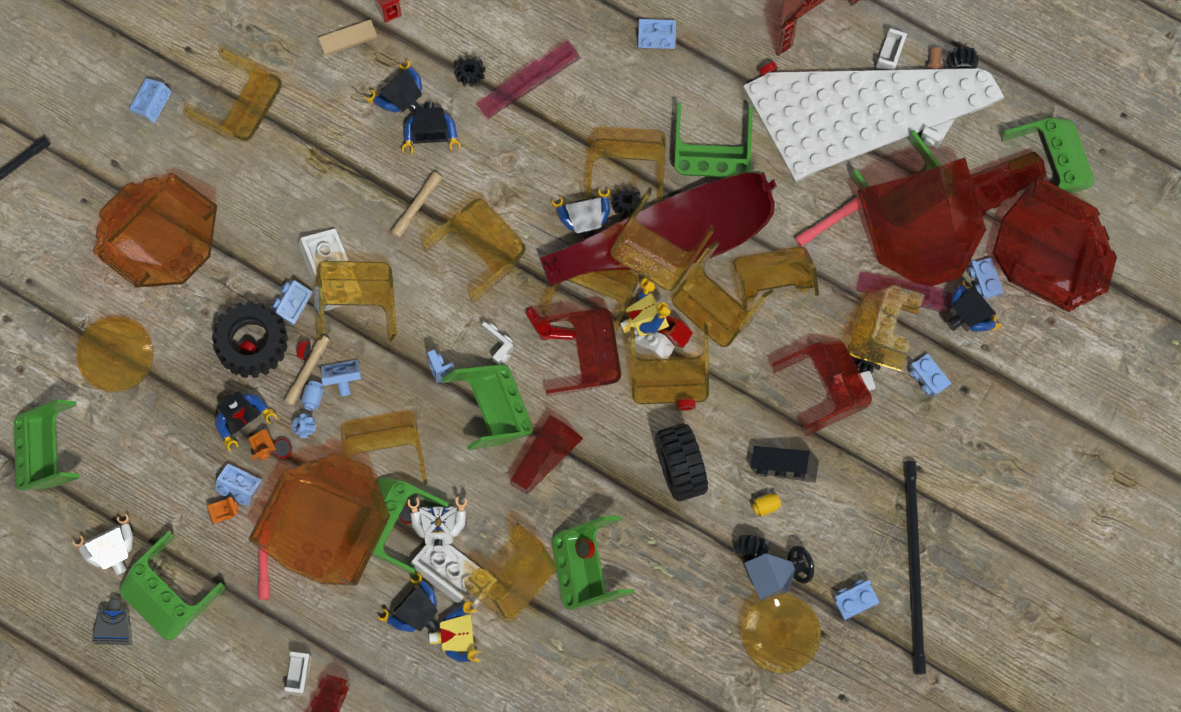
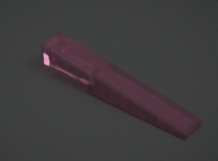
M567 40L539 62L536 60L477 103V106L485 117L489 119L581 58Z
M864 272L860 273L857 286L858 292L951 315L950 310L952 307L950 302L953 296L951 292L936 290V287Z

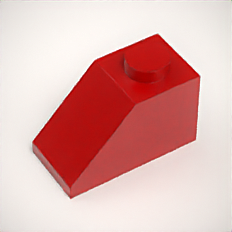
M375 0V5L385 23L402 16L399 0Z
M667 316L666 320L669 327L657 332L665 335L674 346L684 348L693 332L681 320Z

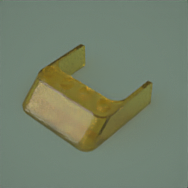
M220 48L218 52L222 60L249 74L248 83L222 125L187 108L183 109V113L187 119L226 139L243 142L249 141L255 135L282 88V82L277 76Z
M613 127L595 128L591 135L587 198H591L593 163L598 158L647 160L658 163L660 166L659 201H662L666 153L665 134L658 130Z
M648 187L614 242L611 255L615 260L659 287L672 291L678 287L713 234L714 226H709L693 250L684 251L637 221V215L652 192V188Z
M483 199L471 201L422 243L423 250L427 252L451 232L458 233L493 270L495 274L470 294L472 304L506 277L526 251L522 240Z
M716 241L703 252L673 294L672 302L679 311L718 345L728 347L753 321L774 291L770 289L764 293L751 311L742 307L710 279L704 271L706 262L719 245Z
M322 261L319 263L316 269L314 287L317 340H321L325 334V305L379 306L383 308L386 313L388 341H393L397 335L393 276L390 265L385 262Z
M630 270L591 272L566 280L619 302L621 310L609 336V342L613 344L620 328V323L626 314V309L629 307L638 287L639 277L637 274ZM561 283L552 286L542 308V315H547Z
M707 324L703 325V353L694 358L640 359L635 355L634 327H630L632 398L636 403H676V401L681 399H694L696 402H703L708 398L709 333Z
M395 412L351 420L342 424L340 431L351 497H355L349 462L350 458L359 453L398 446L412 445L417 449L423 482L428 484L417 418L413 412Z

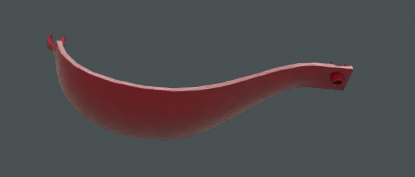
M744 172L696 186L659 201L578 243L541 256L540 258L549 284L553 286L591 272L662 269L684 266L723 254L743 244L768 224L775 209V201L771 192L777 188L775 179L768 183L764 172Z

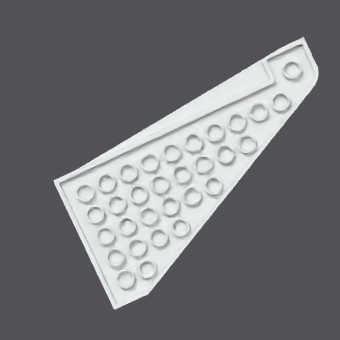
M983 69L770 72L743 86L795 183L823 169L909 137L910 132L913 130L916 133L922 132L926 127H935L968 113L971 114L987 108L1004 99V95L993 76Z

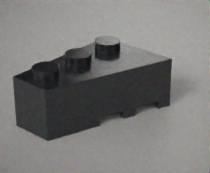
M754 446L750 469L760 477H767L769 475L781 479L787 478L816 483L819 460L810 451Z

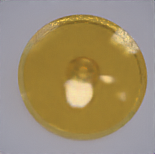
M109 317L95 322L83 333L77 346L76 360L81 374L89 384L101 391L118 393L136 387L147 377L153 365L154 348L148 333L138 323L124 317Z
M779 594L766 600L758 601L748 611L743 622L742 643L748 657L758 667L771 673L788 674L802 669L813 659L820 645L821 629L817 616L804 601L790 595Z

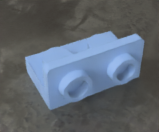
M639 19V48L675 49L676 20Z
M146 78L129 111L146 117L155 123L171 95V90L162 82Z
M992 258L970 262L968 274L970 278L974 279V287L985 300L1004 293Z
M291 280L283 284L280 290L282 293L279 298L273 301L271 308L279 317L294 325L313 292L297 281Z
M435 350L427 352L428 365L436 383H442L441 379L454 371V365L450 363L443 366L444 362L441 355H437Z
M926 354L917 362H913L909 367L910 375L914 380L918 379L922 384L921 388L924 393L932 398L951 385L949 379L929 354Z
M227 464L216 480L215 491L222 496H232L233 500L237 503L249 507L252 497L260 487L262 480Z
M864 579L853 584L854 588L850 590L844 588L836 593L837 596L833 601L844 621L880 603L871 587L870 580L866 582Z

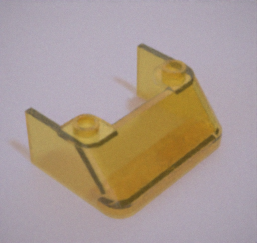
M794 247L743 256L732 261L738 295L744 309L748 308L747 302L753 301L758 296V291L794 285L799 291L805 292L812 289L815 296L819 295L816 266L805 247Z

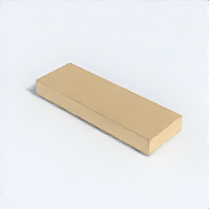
M370 19L319 37V41L324 55L327 56L378 37Z

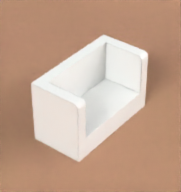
M889 28L876 69L895 70L907 33Z
M290 652L289 656L291 659L284 692L290 695L306 696L312 657L310 654Z

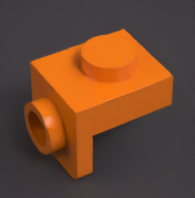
M267 429L261 430L248 438L255 452L251 456L252 460H266L271 457L270 453L276 450Z
M232 496L206 506L212 525L236 517L239 511L238 504L235 500L233 501Z

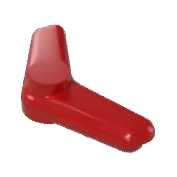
M529 307L525 312L542 340H573L577 336V333L573 330L554 328L550 324L545 323L532 307Z

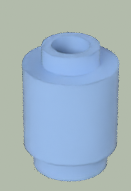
M309 381L308 385H305L300 402L304 405V409L314 411L319 408L324 392L323 384Z

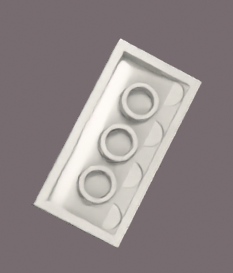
M336 228L300 238L298 246L324 311L340 307L362 297Z
M426 544L410 565L424 579L460 606H463L468 601L475 602L471 605V610L476 609L497 582L495 578L450 544H444V550L441 552L434 551L433 544Z

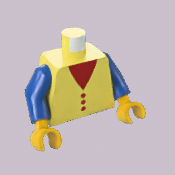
M644 278L640 283L641 288L644 290L640 292L637 301L626 309L629 319L620 323L624 333L635 329L637 334L642 337L669 327L666 317L670 314L669 306L664 302L658 304L652 294H648L655 289V285L647 278Z
M473 601L465 602L463 606L453 610L444 617L443 622H440L441 632L429 633L430 645L442 643V651L446 653L447 657L457 662H480V659H475V655L481 653V651L474 649L471 614L468 615V613L477 612V609L471 610V605L475 603Z

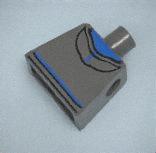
M109 600V609L98 612L92 642L95 645H133L130 614L127 611H120L121 600Z

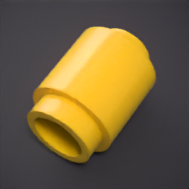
M768 493L753 499L754 504H751L754 514L760 517L776 512L778 508L782 507L777 493Z

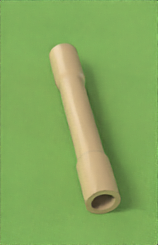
M433 172L428 178L420 193L391 230L392 235L400 239L425 200L442 180L438 173Z
M320 335L308 360L284 399L286 404L294 407L318 359L330 342L329 338Z

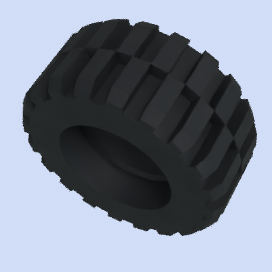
M247 301V305H242L240 302L236 304L237 307L234 309L230 306L226 309L227 314H221L218 317L220 322L215 323L213 327L215 333H212L213 348L219 361L232 374H240L243 378H248V375L258 378L260 373H263L264 376L269 374L268 370L270 368L275 370L278 367L277 362L284 359L283 353L287 351L288 347L286 343L288 341L287 333L278 314L274 313L273 309L270 307L265 308L264 304L259 302L257 305H254L253 301ZM247 325L261 326L268 335L265 347L253 355L237 353L232 344L236 332Z
M681 423L659 430L655 434L656 448L663 475L672 497L680 502L704 495L708 491L707 474L698 443L690 426Z

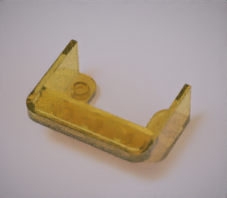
M894 285L865 294L848 344V352L854 357L901 371L910 343L905 337L893 334L900 310L918 315L925 295Z
M519 523L509 533L510 542L519 551L496 577L486 569L479 568L467 578L465 586L469 593L506 622L514 621L552 579L556 572V564L543 543Z

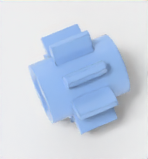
M300 414V417H295L292 422V430L295 432V435H299V438H308V435H313L316 429L313 417H309L308 414Z

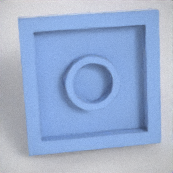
M359 359L321 366L323 386L337 383L339 396L350 395L349 381L361 379Z

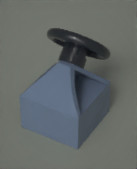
M799 545L793 546L789 550L787 560L763 554L745 563L759 599L767 602L788 593L793 578L799 583L806 584L814 576L813 559L810 553ZM797 552V558L793 559L794 553ZM803 555L805 556V558H806V560H807L808 567L805 565V562H804V560H803ZM804 572L807 577L802 578L798 573Z

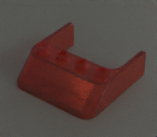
M597 308L535 318V325L568 321L574 326L582 374L580 385L546 390V396L593 390L615 384L620 380L621 368L613 317L608 309Z
M834 340L814 343L772 363V370L776 373L810 357L835 404V409L831 414L803 427L805 436L866 409L872 402L871 394L846 345L842 341Z

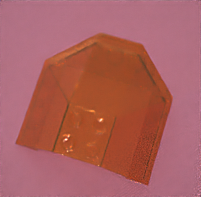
M174 173L167 174L165 178L158 179V177L145 179L140 184L128 183L100 210L99 217L101 221L100 225H97L95 237L97 245L93 249V254L135 288L184 284L210 258L217 205Z
M334 452L319 460L314 459L301 464L299 467L282 471L248 540L289 571L320 584L357 586L386 527L390 514L385 506L371 467Z

